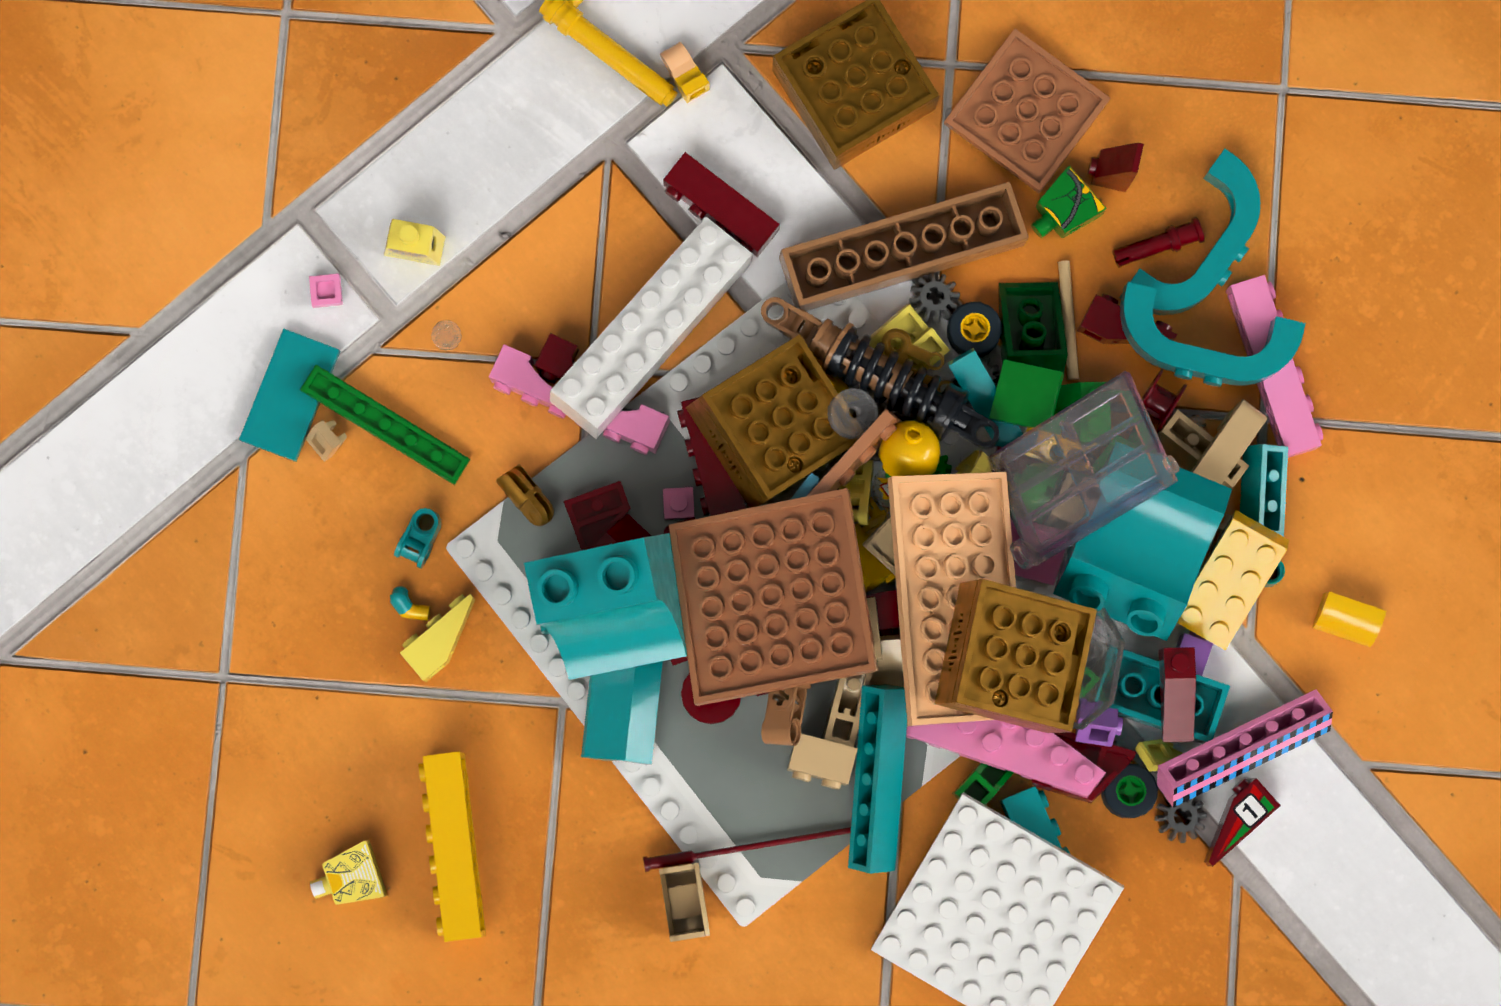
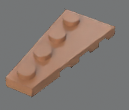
M885 409L807 496L835 491L841 485L845 486L855 476V471L873 457L880 447L882 440L886 441L897 430L895 424L902 422V420L894 413Z

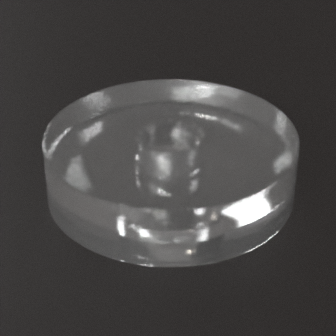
M850 388L843 390L831 400L827 414L829 423L837 434L844 438L857 439L878 418V409L875 401L867 392ZM849 409H853L856 412V418H852L849 415Z

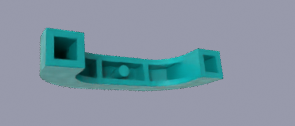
M1226 149L1222 151L1203 179L1219 189L1227 198L1231 210L1230 221L1226 230L1195 274L1182 283L1167 284L1156 280L1142 269H1139L1130 281L1158 288L1153 307L1154 315H1174L1198 305L1210 294L1217 284L1221 287L1225 284L1232 274V271L1228 269L1232 262L1235 260L1239 263L1249 250L1245 244L1258 223L1261 204L1260 193L1256 180L1248 167Z
M1128 281L1123 289L1120 318L1129 344L1144 360L1159 368L1173 371L1174 376L1181 379L1191 380L1192 376L1203 378V383L1218 387L1222 383L1243 386L1262 382L1275 375L1289 363L1297 352L1304 334L1306 323L1276 316L1270 323L1265 346L1259 353L1252 356L1239 357L1187 345L1168 339L1158 330L1153 318V307L1158 288Z

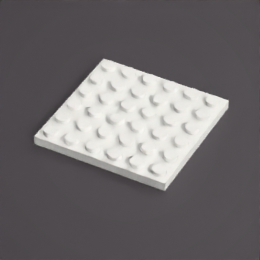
M963 792L872 945L871 950L966 1006H1053L1123 891L1124 885Z

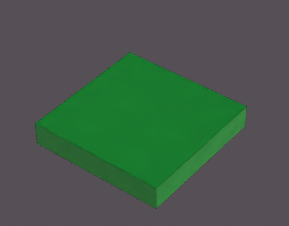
M1004 359L989 418L994 421L1050 432L1064 373Z

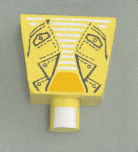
M370 840L363 841L324 862L322 866L326 876L310 881L315 899L332 894L335 905L388 896Z

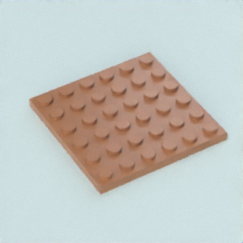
M847 488L669 525L695 705L700 706L878 671L850 491Z

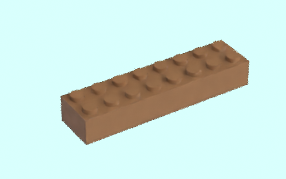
M1007 182L781 249L779 260L794 306L808 311L929 275V273L939 272L1022 247L1029 237L1011 183Z

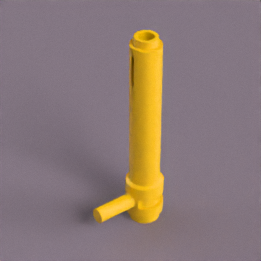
M545 0L539 13L543 15V19L550 25L554 23L558 26L557 30L564 36H571L660 106L664 104L668 107L676 98L678 93L674 90L675 87L583 17V12L577 8L583 0Z

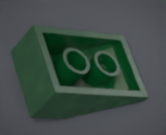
M1058 282L999 283V318L1002 322V334L1000 336L1002 365L1005 359L1064 373L1068 352Z

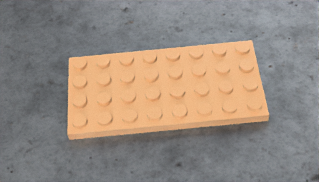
M1007 472L889 477L888 489L907 726L994 720L935 705L934 703L960 583L985 579L1016 588Z

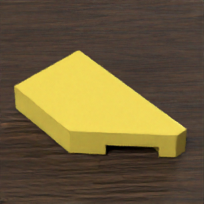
M1162 739L1138 742L1135 747L1137 754L1149 772L1158 771V765L1183 754L1173 748V743L1162 742Z

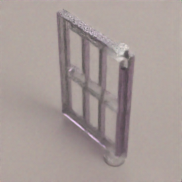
M1126 371L987 457L992 472H1007L1010 516L1019 535V539L1011 543L1010 551L1016 563L1024 570L1038 566L1178 482L1175 473L1179 472V465L1171 455L1167 456L1130 372Z

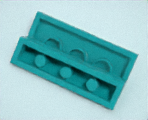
M663 661L590 676L581 752L582 758L652 765Z

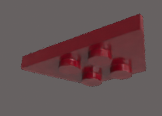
M1072 732L1054 733L1105 771L1106 774L1088 798L1052 787L1049 784L1034 779L1031 780L1032 786L1092 803L1134 760L1136 751L1116 745L1107 747L1076 742V733Z

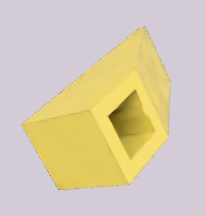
M463 594L457 597L449 605L451 610L443 617L440 614L436 615L425 625L428 629L422 635L414 634L402 644L405 649L400 654L424 682L430 680L450 663L475 602L471 594L467 597Z

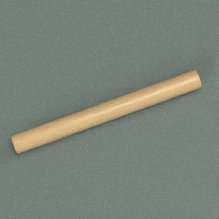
M1059 261L1061 308L1068 352L1066 360L1067 380H1078L1079 370L1070 261Z

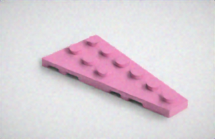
M998 720L908 726L906 731L907 738L926 742L933 747L958 753L960 756L1004 771L1008 770L1021 775V777L1030 780L1034 779L1088 798L1106 774L1105 771L1054 733H1045Z

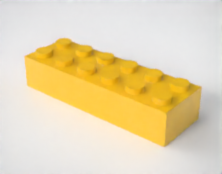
M459 751L423 756V763H419L418 767L420 781L426 782L427 794H422L424 813L427 812L430 815V824L426 825V838L428 843H433L434 855L429 856L431 874H436L438 886L433 887V899L435 905H440L441 917L436 918L438 936H443L444 942L486 936L465 753Z

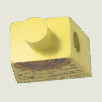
M392 219L384 256L440 266L445 236L430 225Z

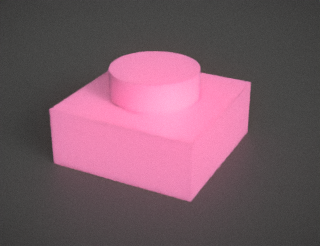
M340 274L309 276L313 308L343 305Z
M693 487L663 489L664 520L690 519L694 517Z

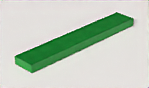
M318 365L314 366L300 388L301 392L454 486L470 462L468 457Z

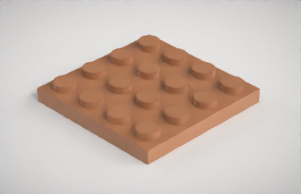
M1014 29L946 118L944 125L1040 194L1107 105L1110 97L1017 29Z

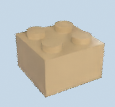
M801 733L799 743L792 748L787 771L793 772L791 778L809 782L811 777L822 780L821 786L839 790L841 785L846 786L849 784L858 748Z

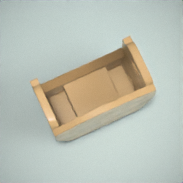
M699 863L659 869L670 942L710 936Z

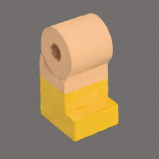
M681 42L660 53L661 60L670 73L669 76L686 103L710 90L709 81L701 73Z

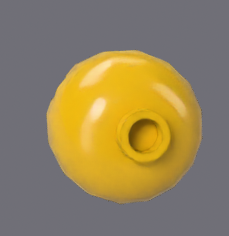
M902 421L895 424L897 430L886 441L882 440L878 455L883 463L882 468L891 477L932 475L936 471L940 459L939 439L933 430L918 421Z

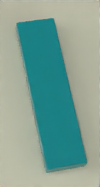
M972 348L947 362L961 388L970 391L968 400L973 409L990 419L989 416L997 387L975 349ZM991 420L998 426L1000 434L999 441L995 446H1001L1002 450L1020 453L1015 448L1024 436L1020 427ZM984 426L990 438L993 439L994 430L991 427Z

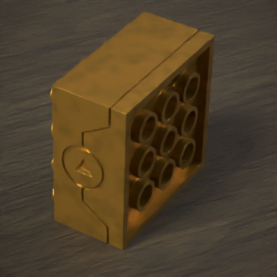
M866 0L773 55V73L834 170L931 113L937 106L938 92L880 0Z
M800 334L702 394L686 407L749 508L763 504L852 447L863 435L861 428Z
M985 579L960 583L934 704L1045 733L1072 732L1097 609Z

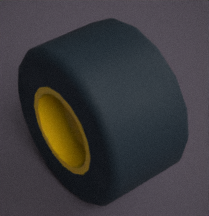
M968 302L959 306L952 313L947 326V339L951 348L959 355L974 348L979 358L988 355L997 346L1002 334V322L997 312L989 305L981 302Z

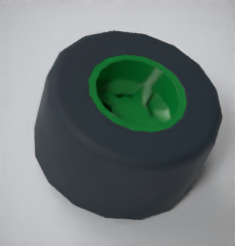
M1129 764L1101 793L1104 805L1112 814L1120 818H1137L1145 815L1153 808L1158 797V786L1155 777L1147 768L1139 764Z

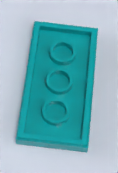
M283 329L239 440L297 462L320 404L301 392L300 388L315 365L332 374L341 351Z

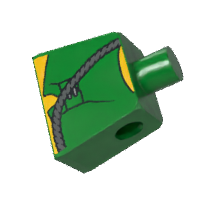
M1068 166L1038 201L1036 209L1042 216L1033 222L1031 227L1040 238L1046 236L1053 229L1061 238H1065L1101 217L1107 208L1077 173Z

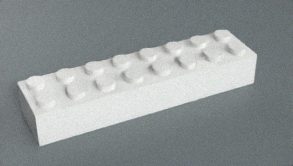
M705 217L550 390V402L597 439L750 266L752 253L709 218Z

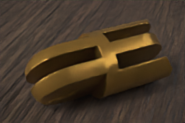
M520 464L496 479L500 488L530 523L540 527L552 520L554 516L552 504Z

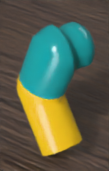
M398 586L393 589L390 595V602L402 618L429 621L430 606L413 604L408 597V590L405 587Z

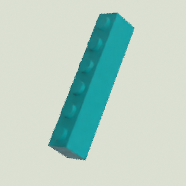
M888 684L862 685L848 868L870 874L890 872L896 869L907 731L904 687Z

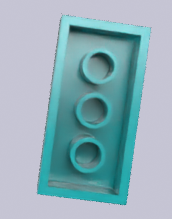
M1115 646L1111 647L1100 676L1102 680L1097 685L1091 705L1118 709L1119 716L1162 730L1159 661ZM1197 674L1194 741L1204 744L1214 738L1230 686Z

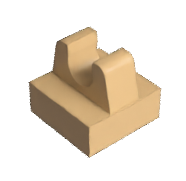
M323 420L313 426L306 437L307 442L324 462L335 454L347 438L345 433L336 436L332 432L337 424L333 420L326 423Z

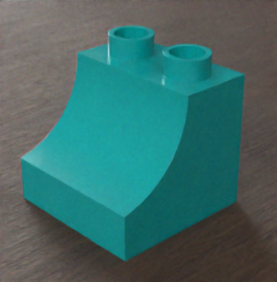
M1117 442L1096 483L1097 486L1082 524L1071 539L1053 594L1069 600L1071 603L1097 609L1098 613L1127 624L1133 632L1139 635L1155 636L1167 641L1188 604L1203 560L1225 515L1232 489Z
M670 533L524 563L536 625L546 628L554 639L569 680L687 656Z

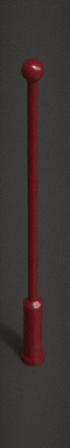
M851 827L697 853L691 850L649 858L645 856L643 857L645 872H649L652 869L693 863L699 858L851 833Z

